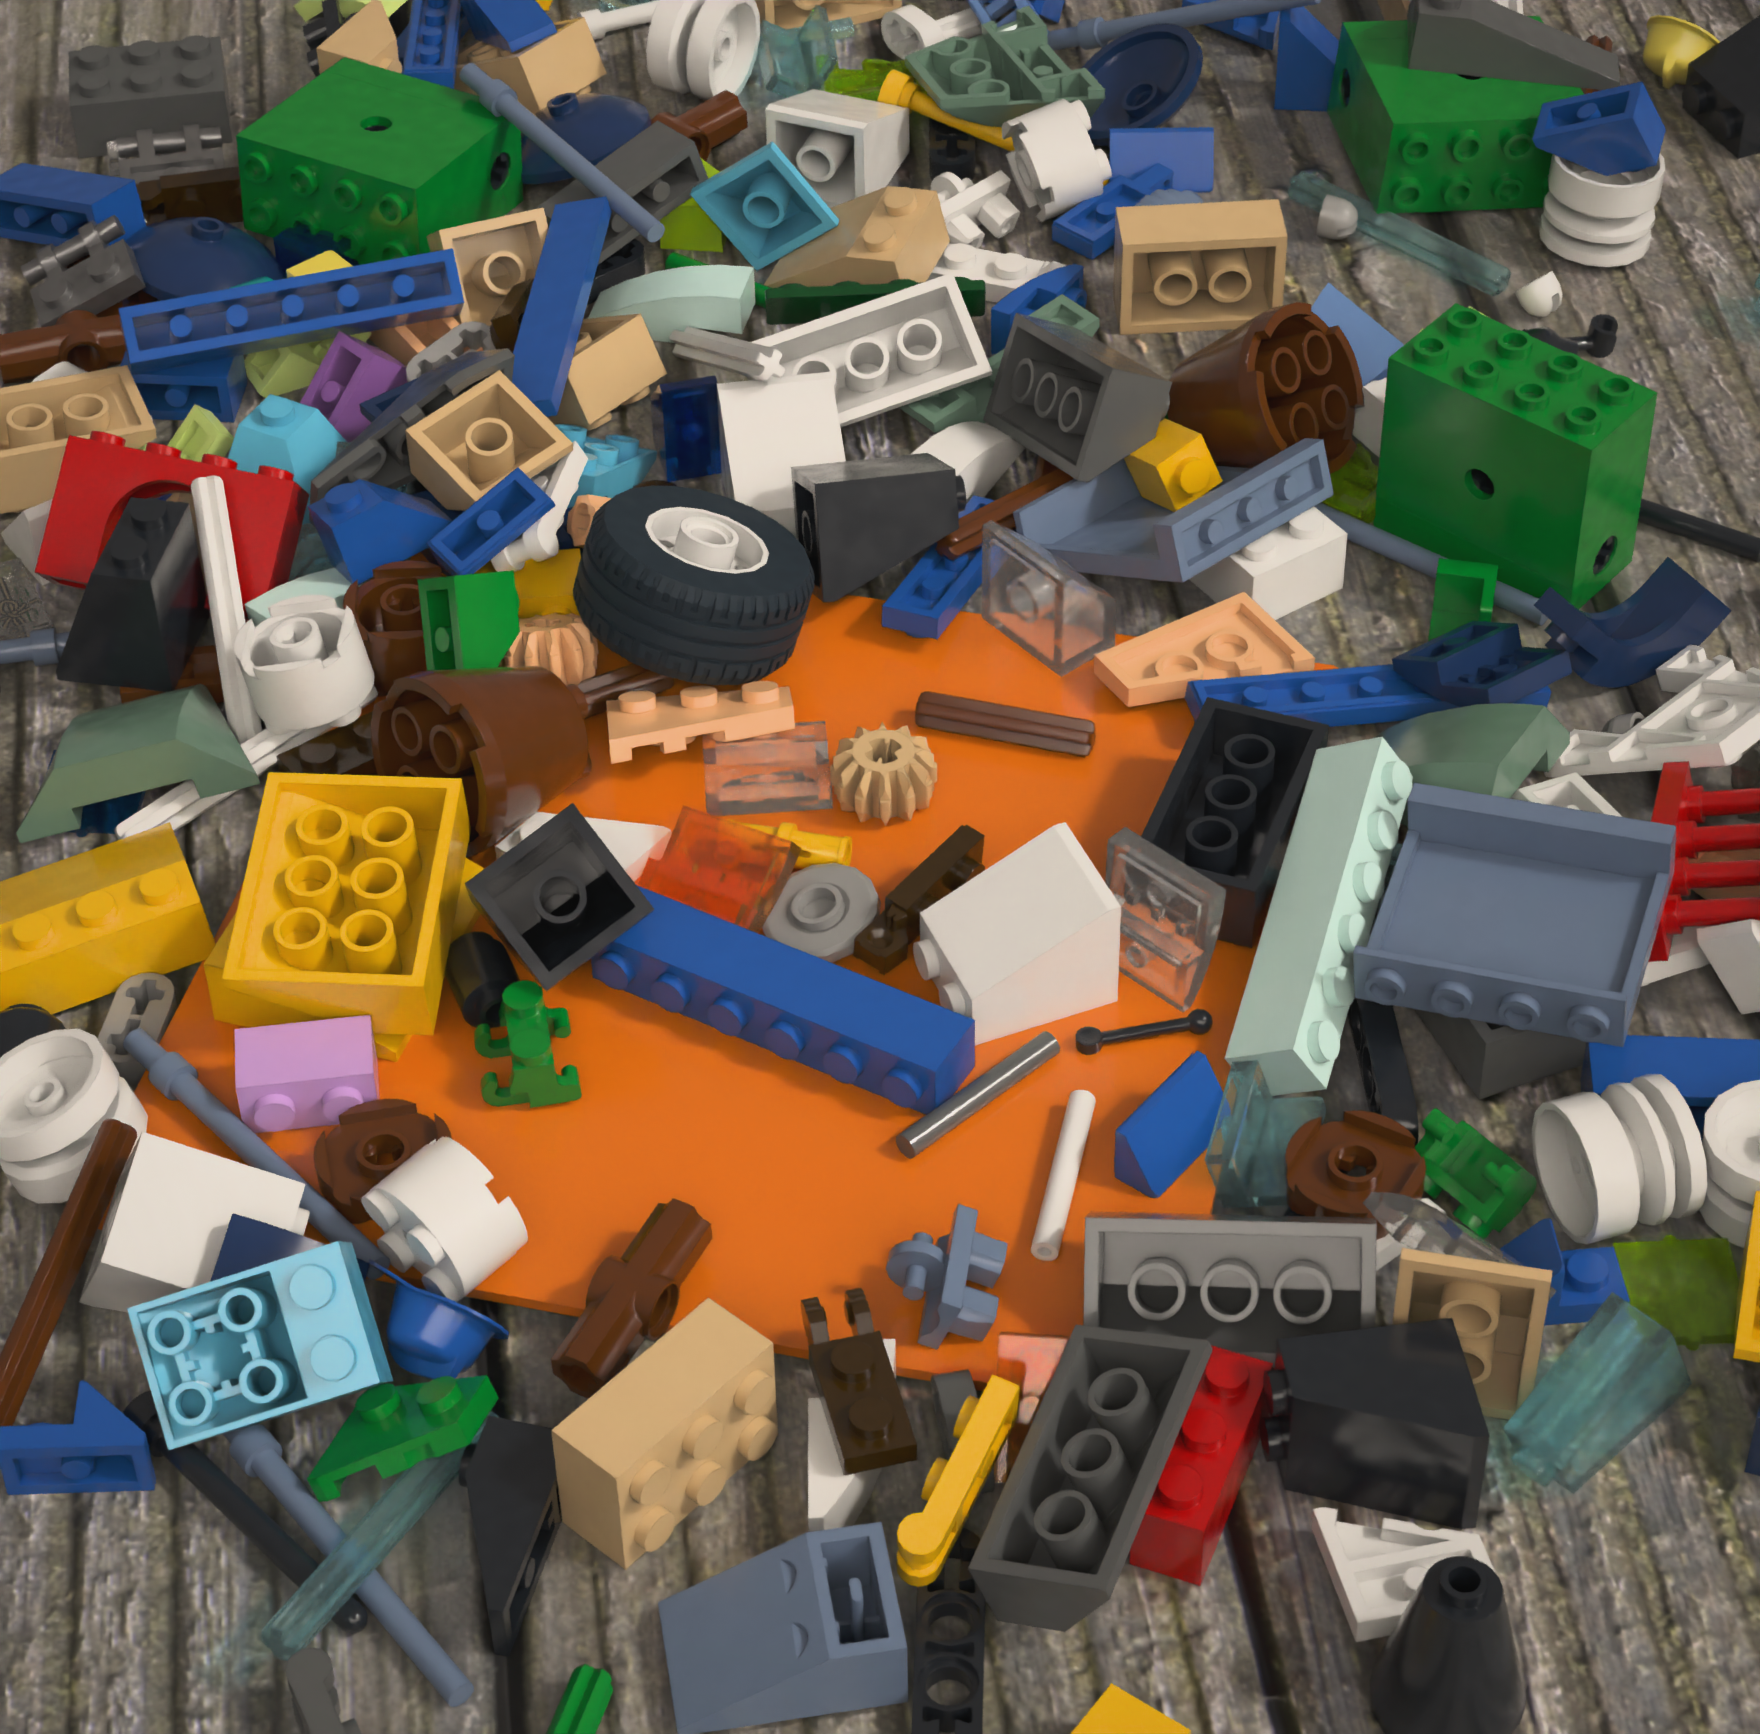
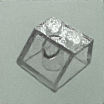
M993 520L982 525V618L1060 677L1094 659L1095 654L1115 646L1116 599L1105 589L1096 586L1074 570L1065 560L1056 557L1037 542Z

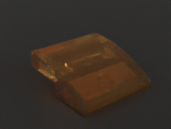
M683 805L661 861L648 858L638 886L758 933L779 899L802 848L790 840Z

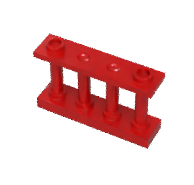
M1689 761L1663 763L1651 822L1677 826L1675 868L1648 962L1668 961L1673 935L1682 934L1684 927L1715 926L1747 919L1760 920V897L1682 901L1681 896H1690L1691 889L1760 886V859L1703 863L1689 862V859H1697L1699 852L1760 849V823L1697 827L1698 823H1705L1708 816L1760 813V788L1704 791L1702 785L1693 786Z

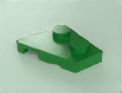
M487 1375L457 1379L451 1376H443L430 1382L400 1386L384 1383L367 1389L357 1399L355 1408L307 1477V1481L319 1502L329 1501L341 1496V1485L348 1475L373 1465L376 1466L382 1479L410 1469L422 1460L437 1458L465 1447L471 1443L499 1397Z

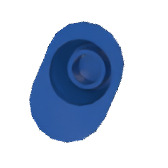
M370 1259L368 1261L372 1266L396 1281L397 1286L386 1328L388 1349L396 1364L408 1372L430 1380L443 1376L456 1378L459 1373H465L472 1367L492 1338H509V1332L487 1316L443 1296L416 1288Z

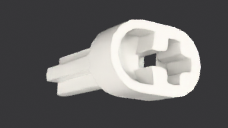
M910 4L886 12L881 21V32L887 47L905 61V56L953 36L968 39L982 34V24L972 8L934 20L925 12Z

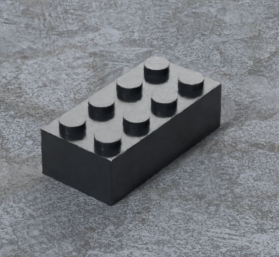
M1207 697L1129 861L1127 917L1252 948L1270 907L1316 749L1327 747L1329 725Z

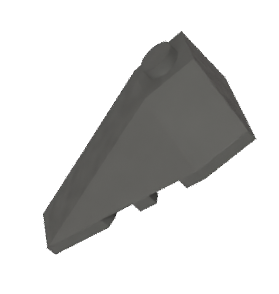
M1411 0L1407 13L1408 69L1598 90L1620 86L1618 55L1493 1Z
M508 348L468 352L447 363H439L428 372L422 374L311 481L310 505L324 498L325 494L333 487L344 483H353L358 479L394 490L415 480L416 477L410 471L405 430L499 370L512 382L515 355ZM309 511V521H310V522L313 524V526L316 528L315 523H314V521H313V519H312V516H311V514H310V511Z

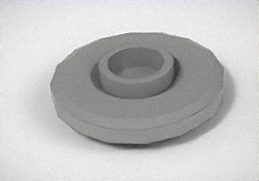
M838 863L811 865L790 874L773 888L762 907L761 927L766 937L832 963L854 952V939L880 915L881 902L871 879L855 867Z

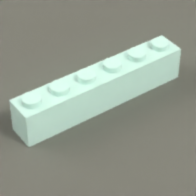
M1383 736L1316 749L1224 1058L1258 1098L1327 1089L1334 1060L1340 1051V1039L1348 1010L1355 997L1353 951L1356 945L1366 947L1369 941L1378 902L1384 892V881L1393 848L1398 842V830L1403 812L1412 789L1413 776L1408 766L1399 759Z

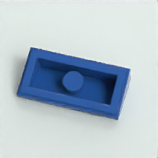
M1213 127L1109 129L1108 161L1112 172L1109 182L1120 175L1134 180L1159 163L1174 171L1172 189L1178 191L1191 190L1195 193L1212 192L1214 182Z
M517 467L426 544L438 564L453 576L474 574L556 505L543 490Z
M1196 1051L1194 1054L1192 1053L1115 1130V1178L1150 1198L1156 1199L1160 1197L1232 1123L1233 1115L1230 1105L1205 1054Z

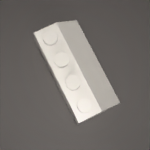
M953 273L752 342L775 348L783 354L779 362L781 366L786 368L782 377L830 371L840 428L992 375L991 367ZM747 377L748 380H756L754 378Z

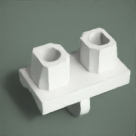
M1002 170L976 184H973L969 178L961 180L950 172L942 173L933 179L931 190L937 191L950 239L949 243H964L974 248H979L985 236V233L978 227L980 224H983L998 239L1012 232L1015 228L1020 211L1005 196L1011 179Z

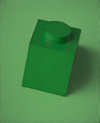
M514 570L418 579L427 670L498 667L520 633L518 617L520 603L515 588Z

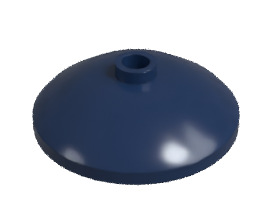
M1155 24L1138 28L1104 46L1082 66L1105 89V99L1090 118L1091 129L1087 131L1094 146H1109V129L1160 128L1185 105L1197 85L1203 65L1201 48L1188 30L1173 24Z
M564 93L549 100L547 107L534 114L594 166L652 124L648 110L644 105L627 97L601 93L581 95ZM521 132V175L524 184L551 183L573 178L568 171Z
M181 217L153 223L140 229L125 241L134 252L146 286L141 290L160 300L228 289L262 276H267L273 280L283 279V270L279 261L262 242L231 224L210 217Z

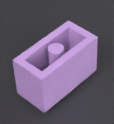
M370 1015L234 1029L235 1086L242 1122L254 1133L340 1124L339 1115L349 1108L368 1101L380 1100L378 1061Z

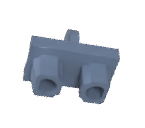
M958 1204L954 1210L950 1234L939 1237L935 1245H933V1238L929 1234L919 1232L913 1235L911 1241L896 1244L889 1251L886 1271L889 1278L896 1285L903 1288V1295L909 1300H919L923 1297L924 1292H926L917 1341L919 1344L938 1350L948 1332L983 1341L995 1321L999 1298L966 1286V1281L969 1280L993 1288L1005 1263L1008 1243L975 1231L978 1210Z

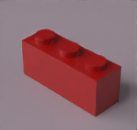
M1212 1346L1213 1351L1136 1534L1129 1556L1130 1565L1198 1586L1202 1584L1259 1443L1260 1419L1269 1416L1264 1393V1372L1273 1370V1363Z

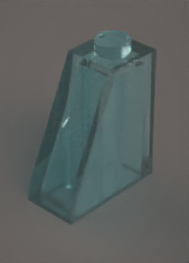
M1612 1292L1503 1427L1516 1452L1511 1458L1512 1462L1524 1474L1543 1487H1547L1554 1480L1572 1494L1577 1492L1679 1399L1692 1384L1672 1332Z

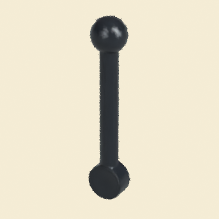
M1196 1009L1191 1011L1188 1017L1103 1032H1100L1095 1027H1083L1076 1033V1049L1082 1054L1093 1055L1101 1050L1102 1045L1188 1030L1194 1034L1203 1035L1211 1029L1213 1020L1206 1010Z

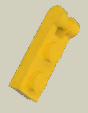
M992 1374L980 1399L969 1395L964 1402L953 1429V1437L959 1439L949 1460L938 1457L935 1460L925 1480L921 1499L928 1502L923 1512L912 1513L905 1517L897 1530L898 1550L896 1554V1568L900 1578L907 1584L916 1587L927 1586L940 1575L1017 1420L1019 1385Z

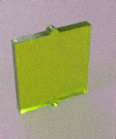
M1666 1235L1663 1241L1613 1243L1612 1247L1615 1249L1630 1300L1627 1321L1633 1347L1685 1345L1687 1349L1694 1351L1702 1344L1734 1343L1739 1279L1728 1238L1677 1240L1675 1236Z

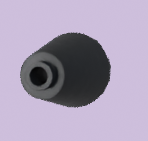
M1455 1556L1436 1562L1426 1572L1372 1668L1369 1684L1371 1711L1384 1734H1512L1517 1726L1520 1725L1526 1704L1524 1680L1502 1583L1494 1570L1485 1563L1470 1557Z

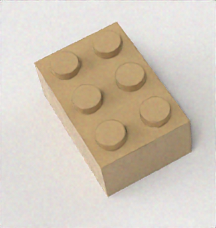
M1279 199L1116 207L1113 300L1120 335L1236 329L1264 311L1282 306L1288 236Z
M708 1297L554 1427L551 1433L562 1522L625 1570L647 1551L653 1552L659 1549L668 1540L674 1527L697 1506H705L711 1503L719 1495L726 1481L749 1460L756 1461L763 1457L778 1436L773 1342Z

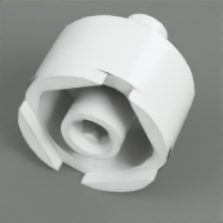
M1061 99L1006 121L1002 125V139L1004 140L1012 136L1015 150L1007 153L1006 157L1015 183L1028 208L1039 205L1041 210L1036 218L1041 222L1071 210L1084 200L1102 195L1103 181L1112 177L1110 164L1104 151L1101 148L1094 149L1087 132L1091 129L1090 118L1084 104L1080 100L1069 103L1067 100Z
M326 595L297 596L279 601L268 607L271 617L256 627L251 618L238 631L233 645L234 653L256 712L264 721L270 733L284 735L294 730L314 728L325 724L333 727H342L360 717L362 712L360 704L369 695L375 677L354 614L347 605L344 610L337 606L335 598Z
M442 1136L439 1140L436 1141L434 1139L429 1144L424 1145L361 1198L362 1205L367 1213L385 1232L377 1240L379 1249L390 1259L391 1265L402 1273L413 1266L423 1274L422 1282L428 1292L455 1302L464 1298L514 1256L527 1243L528 1234L524 1221L510 1197L507 1196L497 1204L494 1196L485 1184L493 1179L494 1176L470 1151L449 1137Z

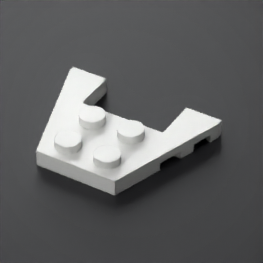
M1688 645L1656 669L1661 691L1677 692L1676 696L1624 734L1572 730L1570 732L1569 746L1550 771L1544 772L1545 777L1556 778L1574 772L1584 776L1662 770L1663 763L1689 761L1690 768H1721L1734 764L1742 758V753L1760 740V670L1752 667L1746 670V674L1735 670L1733 659L1718 655L1713 658L1714 661L1707 659L1704 648L1697 645Z

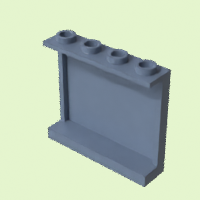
M1304 438L1253 468L1216 466L1223 482L1202 497L1175 512L1141 497L1124 459L1089 482L1079 481L1074 478L1013 512L1024 566L1183 583L1334 495L1324 440Z
M1414 783L1407 800L1408 831L1366 947L1356 945L1353 951L1355 998L1374 1001L1382 1005H1396L1439 1013L1453 1018L1461 1017L1505 1025L1518 1030H1532L1576 1038L1584 1042H1597L1624 1047L1674 875L1677 826Z

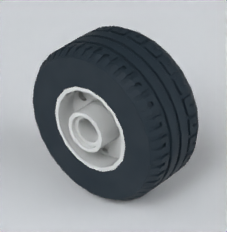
M651 485L632 488L617 494L595 512L578 566L573 587V597L582 621L593 636L611 651L628 661L655 673L686 682L708 685H739L758 681L782 667L792 656L814 589L815 576L805 548L796 537L777 521L753 507L703 490L679 486Z

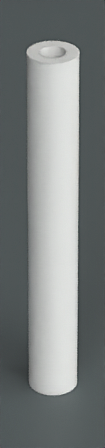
M1075 1090L1069 1095L1031 1245L1032 1255L1039 1260L1053 1261L1059 1254L1096 1104L1095 1096L1086 1090Z

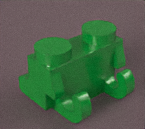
M522 980L510 984L502 993V1002L499 1009L500 1026H507L508 1035L502 1039H491V1031L488 1024H480L474 1031V1044L479 1054L488 1058L511 1056L513 1064L509 1077V1087L499 1088L497 1075L494 1072H488L482 1077L480 1086L484 1101L496 1107L530 1102V1108L580 1099L582 1093L577 1067L567 1065L561 1069V1076L558 1075L555 1071L550 1035L555 1034L558 1038H566L571 1034L567 1009L547 1008L544 1003L542 987L535 982Z
M1434 1108L1424 1119L1422 1127L1425 1129V1134L1415 1146V1150L1419 1153L1421 1159L1423 1156L1425 1159L1424 1191L1434 1199L1443 1190L1447 1191L1460 1202L1452 1214L1485 1240L1493 1230L1500 1233L1521 1212L1523 1206L1534 1194L1537 1187L1536 1177L1467 1122L1462 1120L1457 1124L1438 1108Z

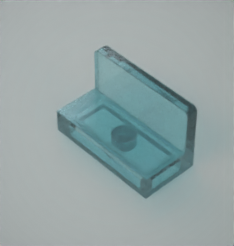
M815 5L798 34L766 20L761 22L757 53L765 89L785 98L812 89H821L838 60L826 8Z
M1258 1060L1232 1062L1204 1159L1224 1208L1288 1205L1284 1177L1285 1153L1288 1143L1294 1133L1306 1122L1322 1116L1321 1125H1323L1327 1111L1324 1100L1320 1096L1273 1099Z

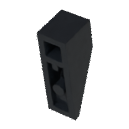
M489 1416L478 1443H470L464 1450L459 1468V1484L462 1487H467L494 1654L509 1657L559 1530L562 1516L551 1433L553 1428Z

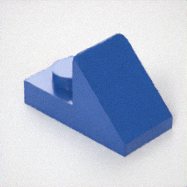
M1551 1218L1539 1221L1484 1259L1486 1261L1552 1270L1544 1326L1627 1319L1630 1300L1614 1247L1560 1251Z
M80 1380L73 1424L33 1423L23 1426H0V1469L8 1495L155 1490L156 1476L146 1433L85 1380Z

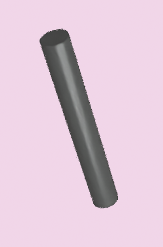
M1043 1031L897 1135L896 1144L899 1150L907 1158L912 1159L1059 1054L1060 1046L1056 1038L1051 1033Z

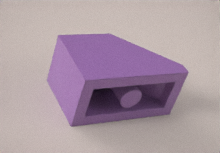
M339 331L300 403L317 408L341 436L350 443L371 424L360 413L359 404L407 383V366L382 349Z

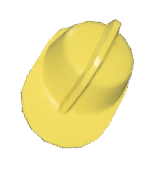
M1655 15L1650 17L1646 24L1648 34L1643 51V62L1648 69L1662 78L1664 88L1670 89L1675 84L1686 85L1689 63L1716 46L1720 41L1708 31L1686 20L1672 16Z

